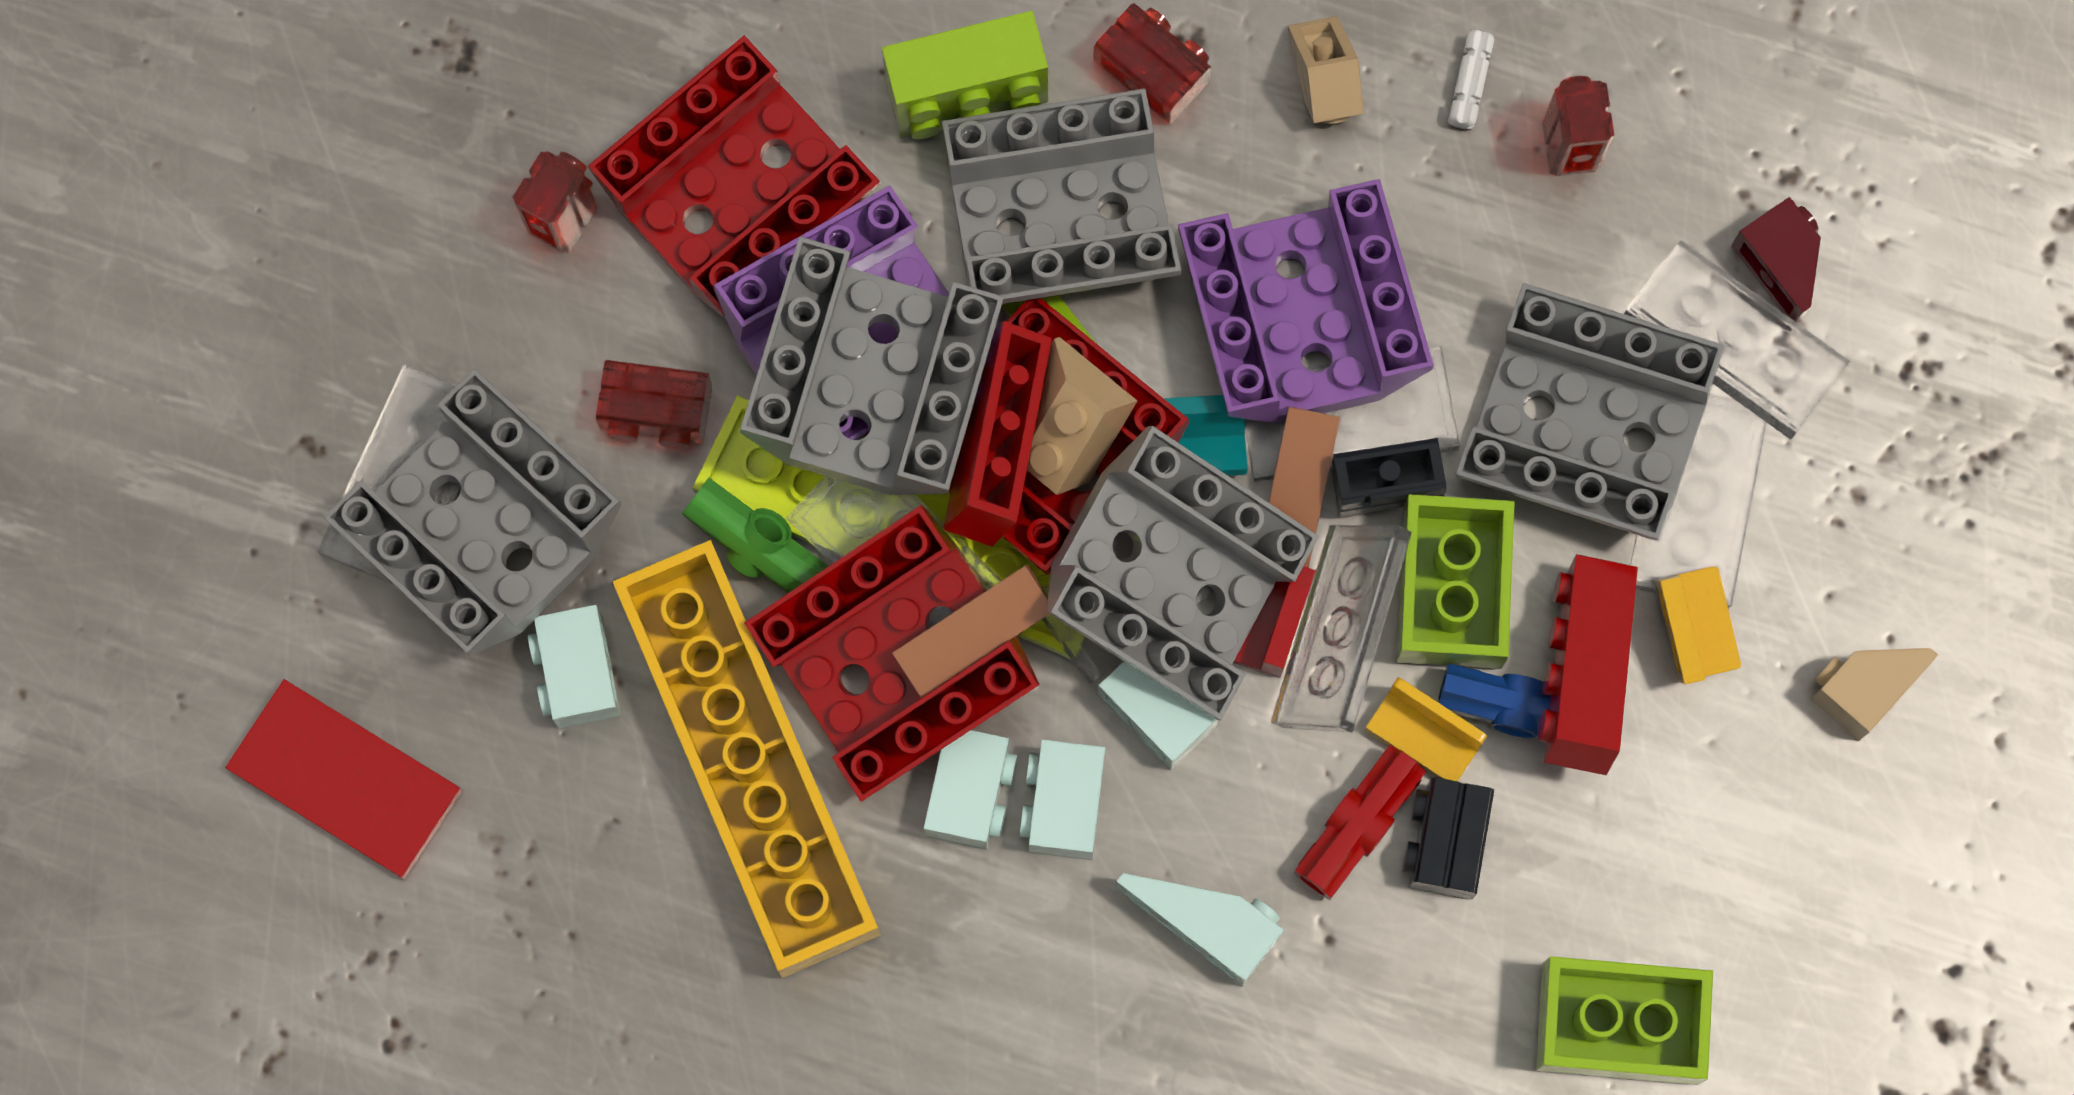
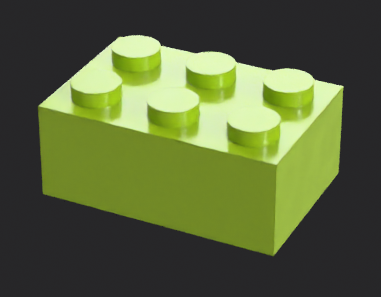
M1033 10L882 47L886 85L900 138L912 135L913 139H926L942 131V121L1038 106L1041 103L1048 102V64Z
M1408 495L1403 508L1396 662L1446 666L1450 663L1462 667L1502 669L1509 657L1515 501Z
M1550 956L1542 963L1536 1071L1698 1085L1708 1080L1714 970Z

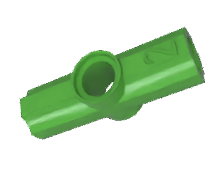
M709 477L681 514L726 547V557L731 566L738 572L753 578L764 575L787 593L828 567L826 563L791 538V528L780 514L766 508L752 510Z

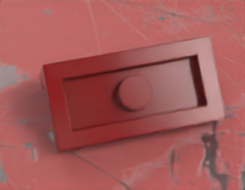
M1303 566L1295 582L1276 581L1233 663L1281 678L1316 570Z

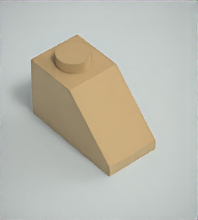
M1338 16L1288 25L1303 100L1313 123L1336 124L1346 121L1350 116L1364 114L1358 57Z
M1931 648L1855 651L1844 662L1835 656L1814 679L1822 687L1811 699L1860 741L1887 714L1936 659L1938 654Z

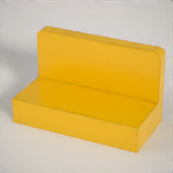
M1715 566L1655 579L1679 682L1686 685L1706 680V676L1739 669L1741 667V660L1719 569Z
M1397 677L1389 693L1364 730L1386 746L1391 745L1405 752L1433 777L1453 781L1460 779L1487 738L1484 732L1400 677Z

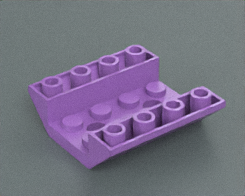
M1380 179L1329 190L1328 208L1233 229L1229 213L1178 224L1181 242L1228 416L1280 424L1286 422L1289 406L1328 413L1382 400L1433 370V361ZM1294 259L1303 264L1305 271L1297 278L1288 279L1282 277L1277 272L1276 267L1283 260ZM1319 351L1329 357L1331 364L1321 372H1313L1305 368L1301 360L1307 353Z
M890 185L801 235V237L851 251L847 267L949 296V292L914 242L918 225ZM799 237L714 285V291L737 346L756 375ZM876 322L868 328L870 337L877 343L888 344L898 337L896 329L887 322ZM858 417L845 418L839 424L841 432L849 439L860 440L869 434L868 425Z

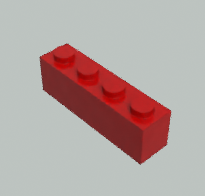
M1003 321L994 331L957 459L943 530L993 547L1017 523L1052 338L1007 321Z
M1576 554L1568 572H1559L1557 576L1553 603L1561 604L1559 618L1554 617L1548 638V648L1556 650L1555 662L1549 663L1543 683V694L1551 696L1549 710L1544 709L1538 729V741L1546 742L1543 763L1607 776L1620 752L1638 573L1637 566Z

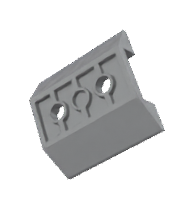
M1146 89L942 121L955 209L970 287L1004 296L1002 304L1181 275V265L1173 225L1168 224L1154 153V129ZM1108 202L1120 203L1127 210L1124 216L1115 220L1104 218L1098 211L1100 207ZM1008 218H1016L1025 224V229L1015 236L1003 235L998 231L997 227L1003 220Z
M799 236L742 421L740 433L787 465L889 495L948 494L1004 296L956 282L952 283L949 296H944L847 267L851 251ZM876 322H887L896 329L898 337L888 344L877 343L870 337L868 328ZM858 417L868 425L869 434L863 439L852 440L843 435L839 424L845 418Z
M1523 283L1506 329L1504 350L1477 426H1472L1456 471V477L1659 542L1691 454L1725 345ZM1537 396L1545 397L1553 404L1554 412L1545 420H1533L1524 411V406L1528 400ZM1643 428L1653 436L1654 444L1645 452H1634L1626 446L1624 436L1631 429Z
M475 368L437 405L447 421L375 492L360 480L323 517L469 656L521 634L596 558L622 505L610 491ZM448 482L460 484L461 491L454 502L446 505L436 503L435 495L440 486ZM519 548H527L532 551L531 563L521 571L507 569L506 562L511 552Z
M1148 426L1101 473L1051 565L1047 613L1214 719L1222 720L1246 675L1232 665L1276 581H1296L1319 536L1154 426ZM1121 531L1128 533L1133 541L1132 554L1125 561L1119 560L1113 552L1114 538ZM1208 585L1216 595V604L1211 613L1204 615L1198 609L1196 599L1200 589Z

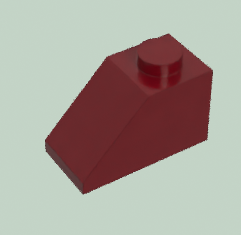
M1788 197L1741 229L1731 246L1794 327L1802 321L1811 308L1821 237L1817 233L1819 228L1813 215L1805 207H1797L1794 201Z

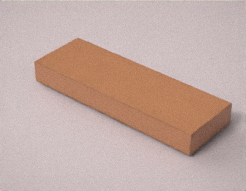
M1289 406L1269 503L1316 534L1340 417ZM1312 551L1304 564L1305 567L1309 568Z
M1027 564L892 654L922 698L1049 615L1047 613L1048 595Z

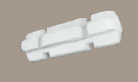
M1471 30L1467 34L1463 51L1465 55H1463L1453 95L1455 100L1452 101L1448 117V123L1453 127L1470 130L1475 126L1479 111L1477 104H1480L1489 66L1488 59H1490L1495 40L1494 36L1488 32Z

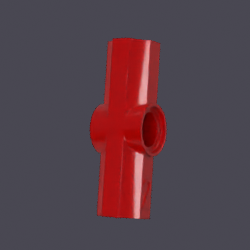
M1389 745L1357 789L1352 788L1334 810L1324 825L1327 827L1326 830L1298 863L1294 874L1317 894L1331 900L1362 857H1368L1395 821L1393 816L1420 784L1426 771L1405 752Z

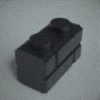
M1438 438L1333 454L1331 470L1340 517L1404 507L1409 494L1445 496L1447 487Z
M1431 777L1426 790H1416L1411 820L1421 822L1417 842H1407L1402 867L1403 873L1412 874L1409 888L1462 899H1473L1476 896L1495 789Z

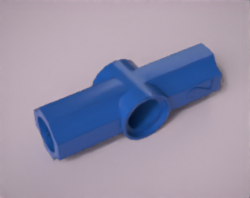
M1449 663L1442 681L1438 703L1456 715L1491 723V728L1501 733L1521 738H1537L1540 719L1544 709L1549 710L1551 696L1543 694L1544 682L1532 677L1518 674H1504L1500 677Z

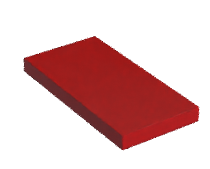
M283 679L225 767L231 773L404 880L463 791L459 786Z

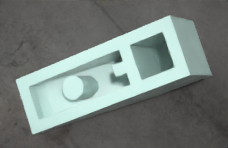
M1123 873L1116 881V889L1242 987L1284 932V929L1277 925L1281 917L1267 904L1257 898L1250 904L1240 896Z

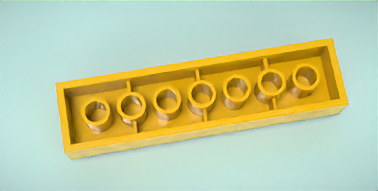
M711 540L613 581L782 979L881 936L752 634L744 624L746 620Z

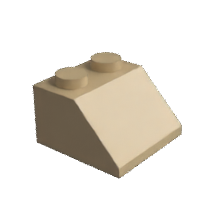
M1060 337L1055 338L1050 346L1027 467L1028 472L1056 495L1090 482L1137 403L1135 398Z

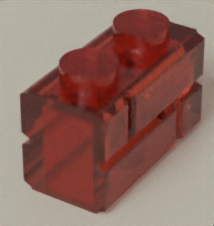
M1133 3L1116 20L1115 24L1111 25L1094 45L1093 60L1128 90L1146 89L1149 107L1171 124L1209 83L1212 68L1208 64L1210 58L1194 41L1186 40L1183 44L1169 32L1171 25L1158 11L1153 8H1148L1144 11Z
M1574 76L1562 80L1559 87L1554 90L1542 122L1545 144L1549 145L1547 158L1550 174L1565 176L1592 173L1601 167L1615 136L1612 115L1608 112L1610 102L1607 83L1601 82V80L1591 81V78L1588 76Z
M549 151L540 152L529 170L531 178L523 179L512 198L529 235L561 253H570L581 235L579 227H586L597 210L590 190L593 183L584 174L587 170L586 165L576 157L563 151L558 156Z
M605 360L601 391L599 392L596 410V422L600 430L607 431L609 439L619 442L635 443L638 441V436L641 435L659 438L658 444L672 449H689L690 442L703 444L712 393L710 375L704 372Z

